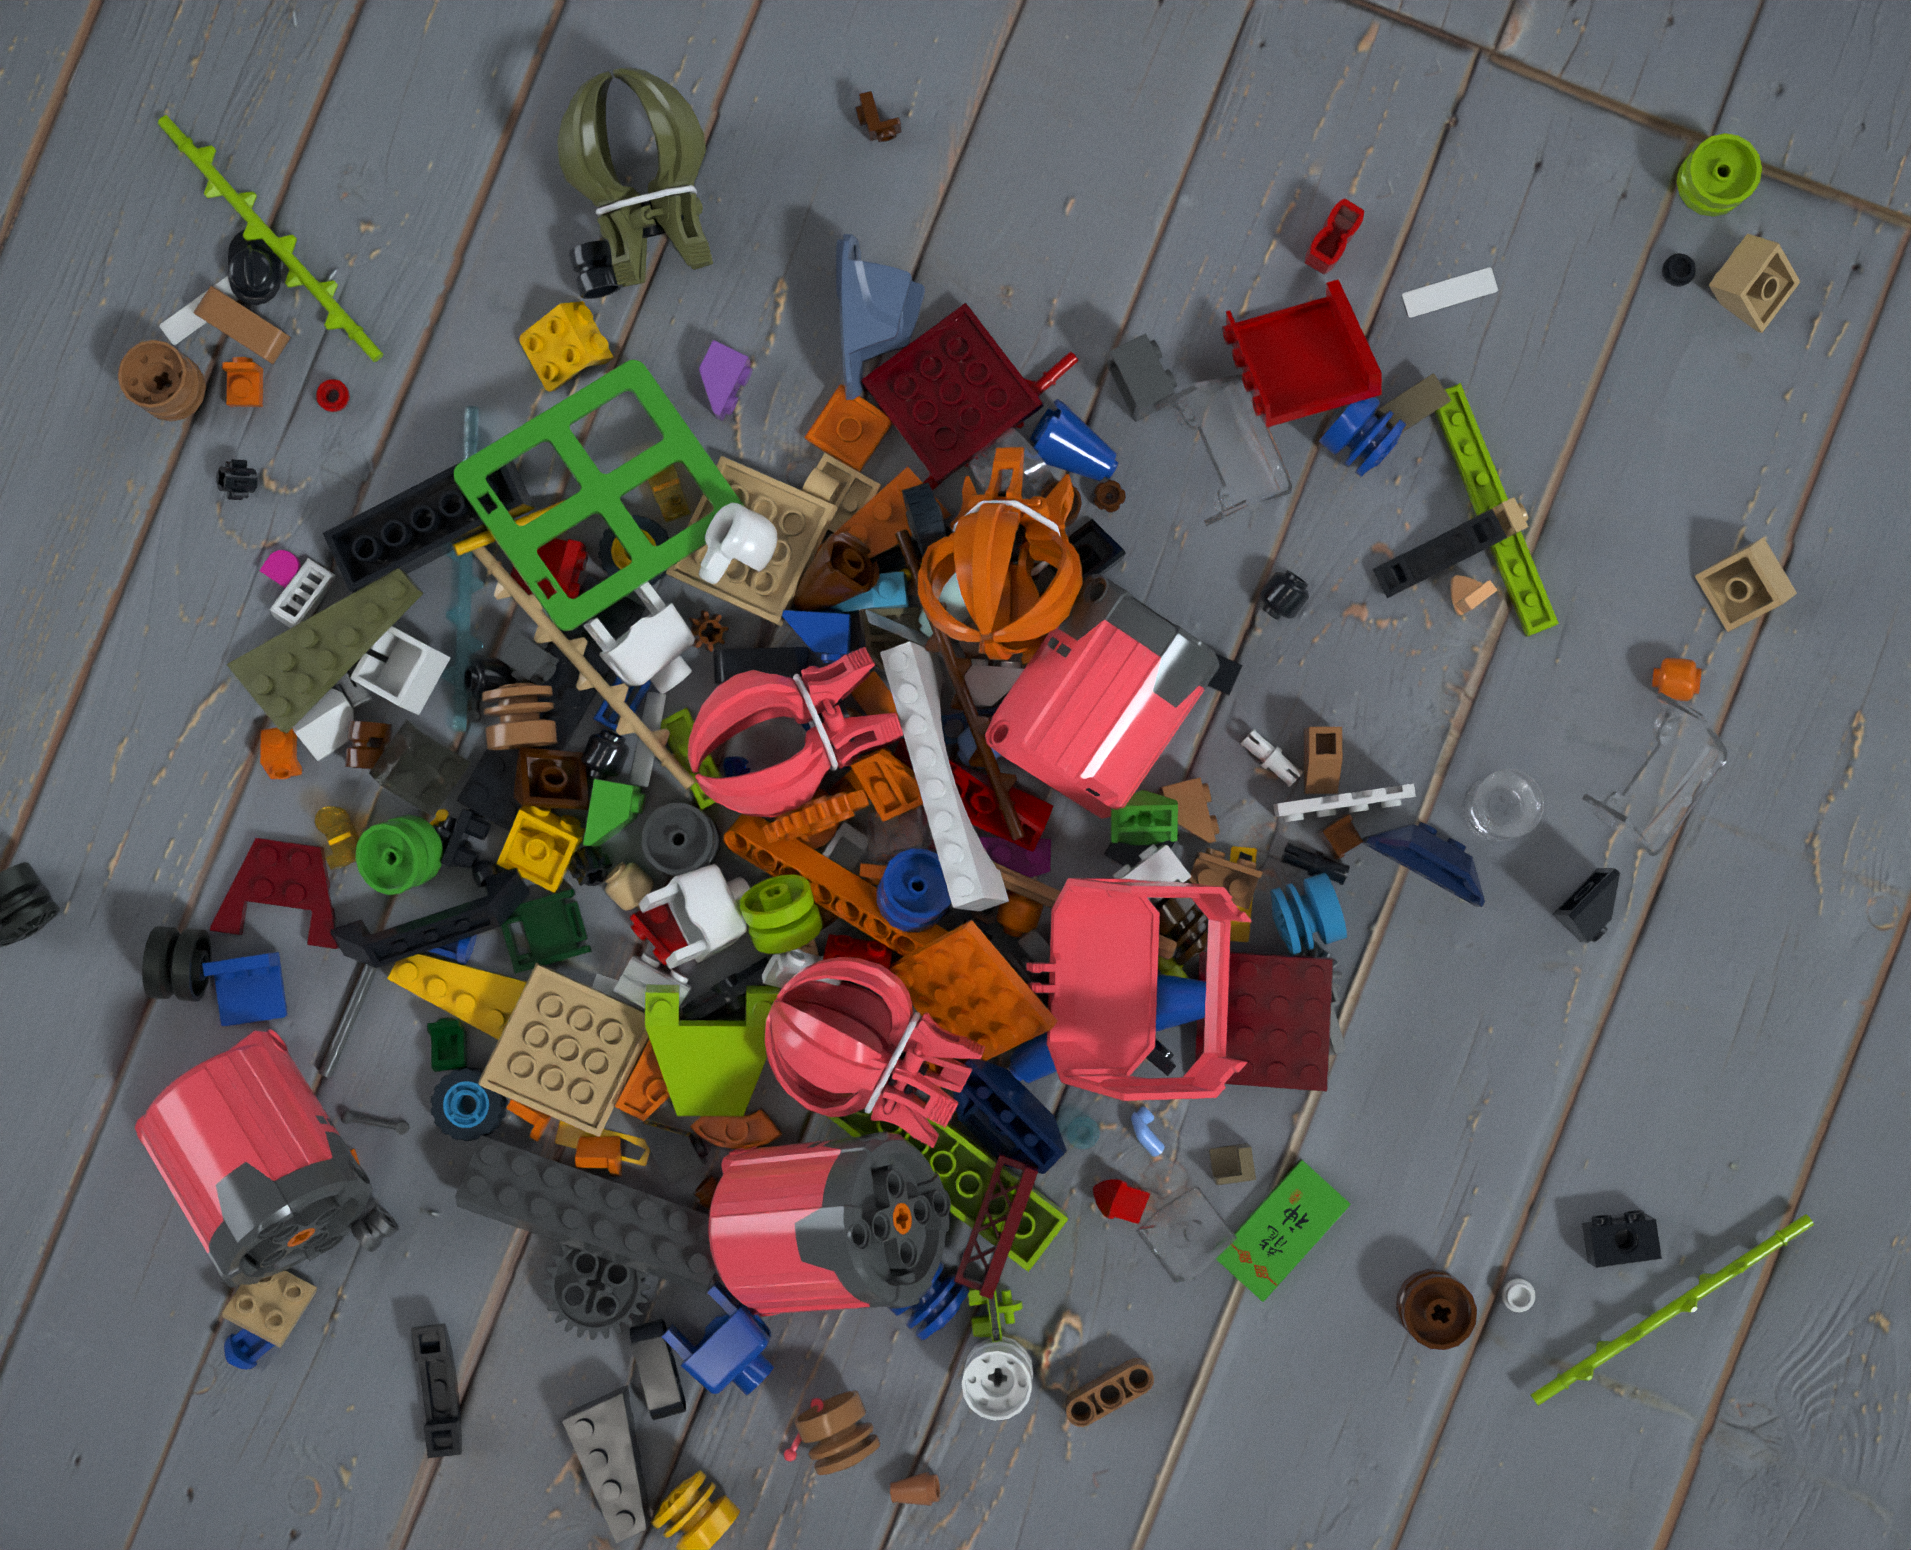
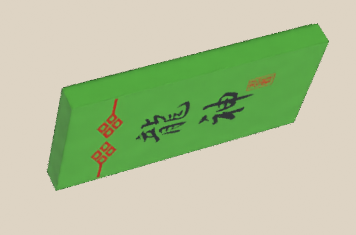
M1300 1159L1213 1257L1264 1302L1351 1204Z

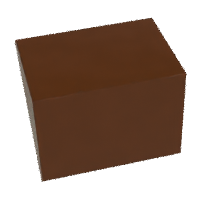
M520 747L513 797L522 806L588 810L589 798L586 766L581 761L583 752Z

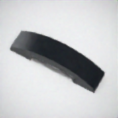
M1490 509L1374 568L1373 571L1386 597L1389 598L1491 547L1507 537L1493 509Z
M446 1324L412 1327L415 1361L419 1362L426 1415L424 1433L428 1458L461 1455L462 1428L458 1382Z

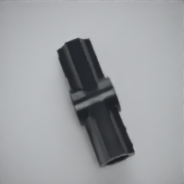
M767 956L737 975L733 973L710 987L711 990L682 1007L685 1018L687 1020H717L725 1014L728 1016L746 1005V986H771L764 984L762 980V973L769 962Z

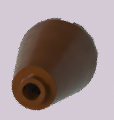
M841 532L839 535H831L824 542L799 581L793 600L796 609L806 612H821L868 592L876 586L879 580V566L877 561L872 564L867 555L871 552L867 545L857 537L846 532Z

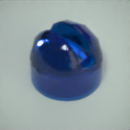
M743 756L726 757L723 763L725 777L750 773L751 768H746L745 766L749 763L748 760Z

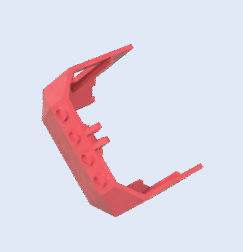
M1067 879L1051 910L1050 963H1026V970L1031 973L1049 972V984L1030 982L1027 985L1034 993H1049L1048 1010L1058 1022L1051 1030L1047 1031V1046L1061 1083L1122 1101L1217 1098L1226 1088L1224 1084L1233 1073H1239L1248 1063L1226 1057L1231 920L1239 922L1252 921L1245 912L1237 908L1231 900L1233 897L1224 887L1137 879ZM1147 897L1192 898L1208 918L1204 1053L1188 1072L1180 1078H1142L1130 1076L1155 1048L1160 913Z

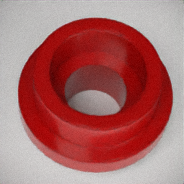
M335 379L324 381L316 391L318 404L328 412L343 410L350 399L349 390L346 385ZM337 391L339 394L338 399L330 402L329 394Z

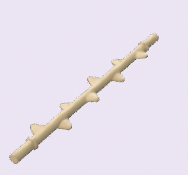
M485 546L472 550L471 552L488 569L487 573L489 575L492 574L498 581L494 597L497 600L513 597L538 625L533 640L537 644L552 641L579 670L580 674L576 688L579 691L595 688L620 716L616 729L619 736L635 733L662 762L661 766H665L686 790L689 789L696 781L677 761L676 755L674 753L671 754L666 748L670 732L667 729L650 731L625 703L629 687L625 683L610 686L585 659L583 655L588 641L584 637L568 640L542 611L543 607L534 594L528 595L503 568L501 561H497Z

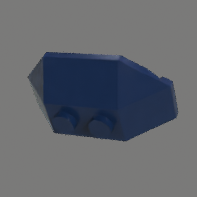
M1420 822L1418 826L1409 824L1363 838L1364 842L1362 844L1473 906L1482 907L1484 905L1485 899L1473 857L1464 852L1466 846L1451 838L1447 842L1435 836L1438 831L1433 827Z
M969 1059L965 1065L971 1067L972 1071L961 1092L953 1091V1097L958 1102L956 1107L958 1120L997 1159L999 1154L1037 1167L1038 1173L1045 1174L1067 1152L1054 1115L1008 1069L980 1059Z

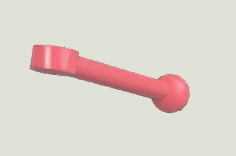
M820 1398L811 1400V1408L818 1405L817 1412H820L824 1406L823 1401ZM799 1432L792 1446L784 1452V1458L789 1462L796 1459V1450L802 1441Z

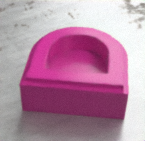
M278 550L269 555L259 571L286 588L301 568L298 557L286 550Z

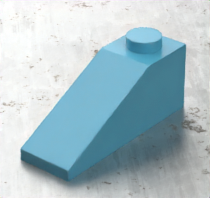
M904 571L879 574L877 585L870 591L821 612L853 614L859 613L861 609L908 608L910 606L909 596L906 591L908 587L906 574Z

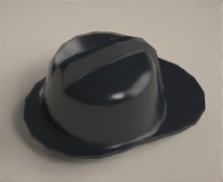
M244 229L235 235L229 246L228 280L231 290L238 299L247 304L260 305L273 299L280 289L281 259L262 239L246 241L243 237Z

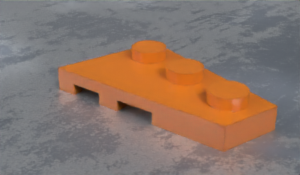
M650 1039L615 1104L616 1108L642 1121H645L670 1097Z

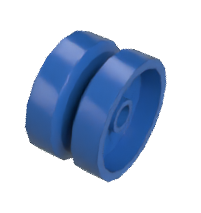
M912 848L898 853L889 861L877 887L876 903L881 915L891 926L904 932H921L932 928L943 918L951 903L938 854L928 849Z

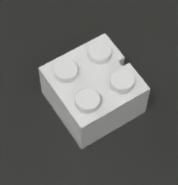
M391 626L371 647L372 650L389 657L387 662L385 663L365 653L359 660L350 679L399 707L419 715L451 657Z

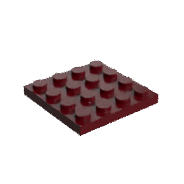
M964 303L861 380L862 384L938 485L1044 407L1042 401L967 303Z
M1207 950L1199 954L1198 980L1206 981ZM1230 952L1226 1057L1248 1063L1239 1073L1234 1072L1225 1084L1327 1092L1333 958ZM1205 1018L1197 1020L1195 1062L1204 1053Z

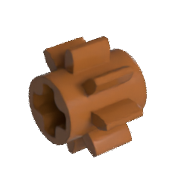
M701 610L700 618H689L690 622L693 623L691 627V632L695 638L693 647L698 649L705 643L706 650L712 652L713 644L717 642L725 644L722 635L723 632L729 629L718 623L722 617L720 614L716 613L709 619L708 612ZM707 625L713 627L712 631L707 633V637L701 635V630H705Z

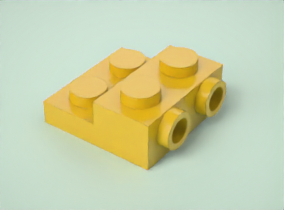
M522 806L518 811L496 864L507 870L517 867L523 878L556 893L570 862L573 860L571 856L578 850L586 829L580 827V821L573 816L563 815L561 818L551 813V807Z

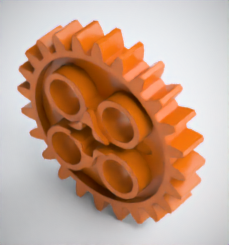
M864 790L849 794L845 791L828 798L821 796L806 802V804L804 803L797 809L777 816L778 820L765 825L763 830L768 843L784 838L786 841L803 835L809 837L836 826V823L854 817V812L869 806V802Z

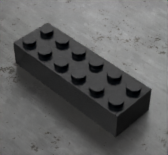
M513 461L486 477L487 483L513 520L535 509ZM458 464L323 533L349 592L355 593L397 568L408 574L453 551L452 544L488 530L454 481V469ZM488 494L478 498L488 514L497 509Z

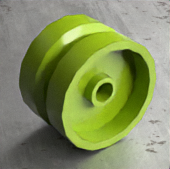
M1723 133L1711 136L1699 144L1681 164L1676 182L1679 196L1688 208L1699 215L1715 217L1727 214L1751 196L1760 183L1762 173L1760 156L1753 145L1739 135Z
M791 874L766 879L751 887L740 899V909L744 921L749 925V935L753 946L759 952L779 954L796 950L812 941L823 928L819 909L814 904V895L810 883L803 876Z

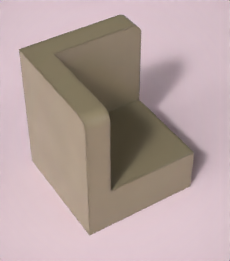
M1248 1143L1216 1147L1209 1150L1213 1181L1216 1185L1256 1180L1252 1148Z

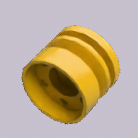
M701 1470L697 1471L690 1478L683 1480L669 1493L651 1521V1524L658 1529L669 1519L671 1520L663 1532L665 1538H669L679 1530L683 1532L676 1545L677 1550H709L728 1530L740 1513V1509L726 1495L717 1498L712 1503L708 1500L716 1487L713 1482L708 1483L700 1491L698 1490L706 1479V1475Z

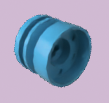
M1326 873L1304 879V895L1302 896L1299 895L1292 883L1286 885L1288 900H1286L1280 887L1270 890L1274 923L1280 938L1285 942L1291 955L1301 952L1299 938H1301L1307 950L1313 949L1312 933L1317 932L1324 945L1347 938L1342 909L1334 887Z

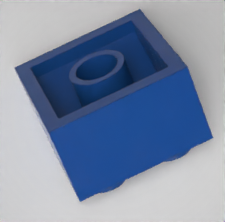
M783 610L782 617L811 651L821 658L823 663L832 664L845 654L848 655L850 653L852 619L850 614Z

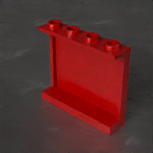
M1339 279L1326 282V297L1240 322L1235 323L1231 311H1226L1227 325L1222 326L1226 345L1232 344L1233 346L1232 357L1235 367L1237 369L1242 368L1243 373L1241 376L1245 391L1252 392L1254 397L1251 400L1255 415L1262 416L1266 428L1382 395V372Z

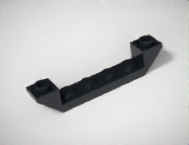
M516 867L486 877L487 896L374 934H370L362 919L331 929L330 933L344 956L378 968L501 927L529 895V888Z

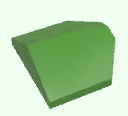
M1141 790L1133 794L1124 808L1119 810L1111 808L1112 843H1118L1119 841L1130 845H1152L1168 840L1170 842L1177 841V800Z

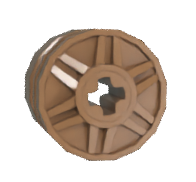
M157 340L140 342L129 349L120 362L118 379L120 388L126 398L159 420L172 422L185 419L196 412L203 402L206 390L203 373L196 363L167 342Z
M517 683L503 685L497 689L483 692V702L498 703V706L483 709L484 715L500 718V723L485 728L487 749L509 750L558 743L556 722L540 719V713L554 709V703L538 702L540 698L553 695L552 687L533 683Z
M855 1390L847 1391L824 1400V1406L820 1412H817L818 1405H815L801 1413L794 1421L804 1443L819 1441L808 1453L810 1459L818 1460L814 1464L818 1475H828L850 1468L876 1451L881 1444L877 1435H869L874 1429L872 1423L855 1424L866 1414V1409L860 1395Z

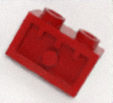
M668 903L644 913L639 910L629 917L634 923L630 926L633 932L642 941L647 938L656 947L652 952L664 965L667 964L665 960L674 951L688 946Z

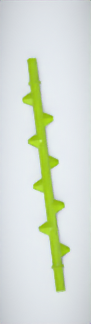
M167 115L161 117L158 120V125L178 146L177 149L180 152H184L208 179L204 195L208 199L223 196L248 223L243 234L246 241L262 239L289 268L285 281L288 288L304 285L329 312L324 324L327 330L343 328L349 334L348 338L354 340L373 362L380 360L384 355L382 351L363 332L364 328L358 326L333 299L338 284L335 281L318 282L294 256L293 251L297 238L294 235L279 238L252 209L257 195L254 192L237 193L212 165L216 149L212 145L197 148L193 144V140L190 137L187 138Z
M1805 1214L1782 1230H1776L1773 1236L1715 1274H1701L1698 1285L1613 1341H1599L1596 1345V1352L1561 1375L1558 1373L1555 1379L1530 1394L1533 1401L1539 1406L1563 1389L1568 1390L1569 1386L1577 1380H1591L1595 1368L1639 1341L1679 1313L1695 1312L1699 1300L1740 1273H1743L1746 1269L1781 1246H1787V1242L1814 1225L1813 1221Z

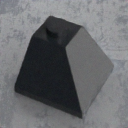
M1597 868L1553 913L1580 942L1589 943L1591 940L1596 942L1607 932L1608 928L1606 925L1612 920L1620 872L1616 868Z

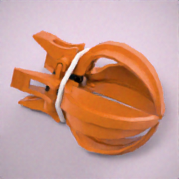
M1024 447L996 448L991 480L985 494H977L970 477L965 476L961 491L962 507L957 517L950 523V527L954 532L949 537H943L927 547L922 558V565L917 574L919 599L925 615L932 624L950 638L965 642H980L978 653L987 654L989 659L1008 660L1014 654L1028 651L1037 642L1038 637L1055 630L1069 616L1083 584L1079 554L1073 545L1069 543L1065 532V522L1072 509L1074 498L1070 475L1066 474L1046 498L1033 496L1031 499H1022ZM1013 469L1008 490L1001 491L1002 470ZM1034 560L1042 561L1033 568ZM1050 564L1057 568L1058 571L1044 594L1039 597V592L1031 576L1038 574ZM955 572L966 608L980 632L956 620L939 602L943 587Z

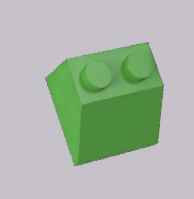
M594 779L583 845L600 846L637 820L638 813L643 814L646 802V795L641 794L642 787Z

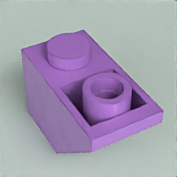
M713 340L699 367V372L713 413L717 419L723 421L726 414L731 415L738 403V397H735L740 385L746 386L753 369L750 368L751 362L748 356Z

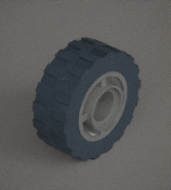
M928 482L902 490L907 510V521L912 536L917 541L922 557L928 546L943 537H947L946 525L940 506L936 502Z

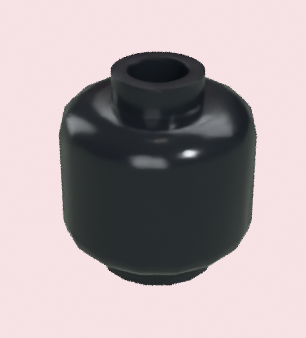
M1289 570L1285 573L1276 572L1260 593V597L1265 603L1262 609L1276 620H1279L1281 616L1288 619L1294 618L1309 599V593L1306 590L1308 584Z
M476 658L471 663V666H467L465 669L464 685L466 691L470 692L473 698L482 700L483 692L497 689L503 685L515 684L516 678L510 675L513 670H510L509 666L499 658Z
M601 729L600 733H593L589 737L581 757L582 763L589 768L588 774L601 780H606L608 775L618 776L623 769L630 750L624 743L626 738L605 729Z

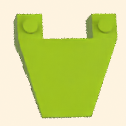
M646 984L645 1028L676 1115L744 1116L767 1059L765 1047L766 1020L771 1006L780 992V988L775 986H746L745 1021L679 1020L680 985Z

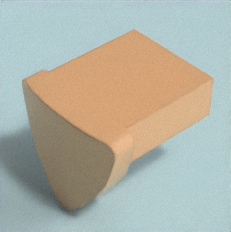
M1455 575L1451 578V600L1457 615L1461 616L1471 611L1497 591L1491 580L1482 584L1466 576Z

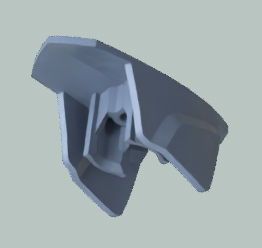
M844 234L843 239H838L836 245V291L840 305L841 350L846 400L857 398L864 390V385L861 382L863 379L864 361L909 345L925 294V287L922 284L911 281L912 276L909 272L886 265L861 261L859 241L852 234Z

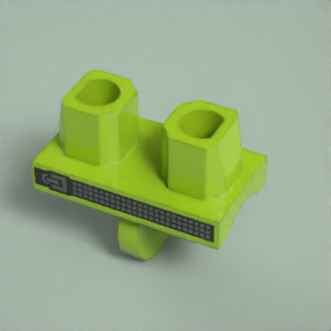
M968 1287L969 1305L988 1304L989 1315L971 1317L973 1337H992V1342L1002 1341L999 1313H1004L1005 1324L1015 1323L1014 1312L1023 1309L1022 1301L1012 1300L1011 1289L1001 1291L1002 1302L998 1303L996 1290L993 1298L989 1299L979 1295V1290Z

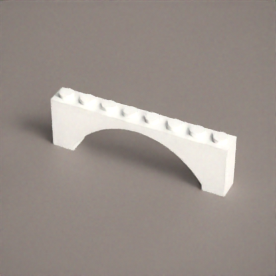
M911 641L880 652L953 908L982 911L1009 902L1001 872L996 868L981 844L962 803L952 774L944 742L940 709L942 685L946 682L937 652L926 651L925 647Z

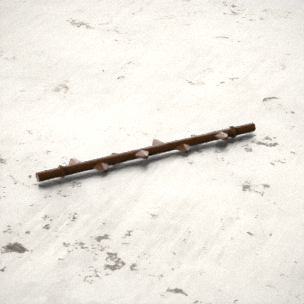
M902 530L897 532L895 536L906 562L905 568L909 570L912 578L906 591L908 595L919 596L917 574L922 561L917 557L908 531ZM940 602L941 605H942V606L944 607V609L946 610V609H947L946 603H945V602ZM928 619L933 634L925 644L926 651L941 653L956 692L950 706L952 709L963 710L977 749L969 759L970 766L985 768L999 803L998 809L1002 811L1012 840L1025 837V834L1014 808L1015 802L1011 800L1009 791L1017 781V777L1015 774L1002 773L1000 771L992 748L986 744L985 733L991 719L979 716L964 678L972 666L971 659L956 657L948 635L936 628Z

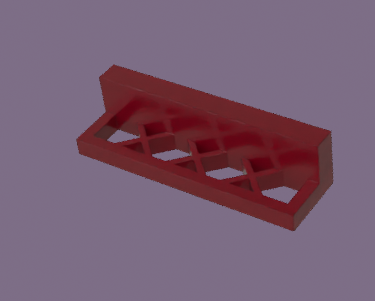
M999 1154L954 1282L979 1290V1295L989 1299L993 1298L1038 1174L1037 1167ZM1004 1164L1022 1170L1018 1183L1004 1188L999 1177ZM998 1182L1001 1191L993 1194ZM1015 1189L1012 1200L1010 1201L1007 1193ZM1004 1195L1009 1206L1008 1211L1005 1215L993 1220L988 1209L991 1200ZM986 1214L990 1222L982 1225ZM1004 1221L999 1233L996 1224ZM992 1226L997 1237L996 1244L989 1249L981 1251L976 1240L978 1233ZM975 1245L978 1254L971 1256L973 1247ZM992 1253L989 1263L987 1264V1261L984 1256ZM981 1258L986 1269L982 1282L963 1276L967 1264Z

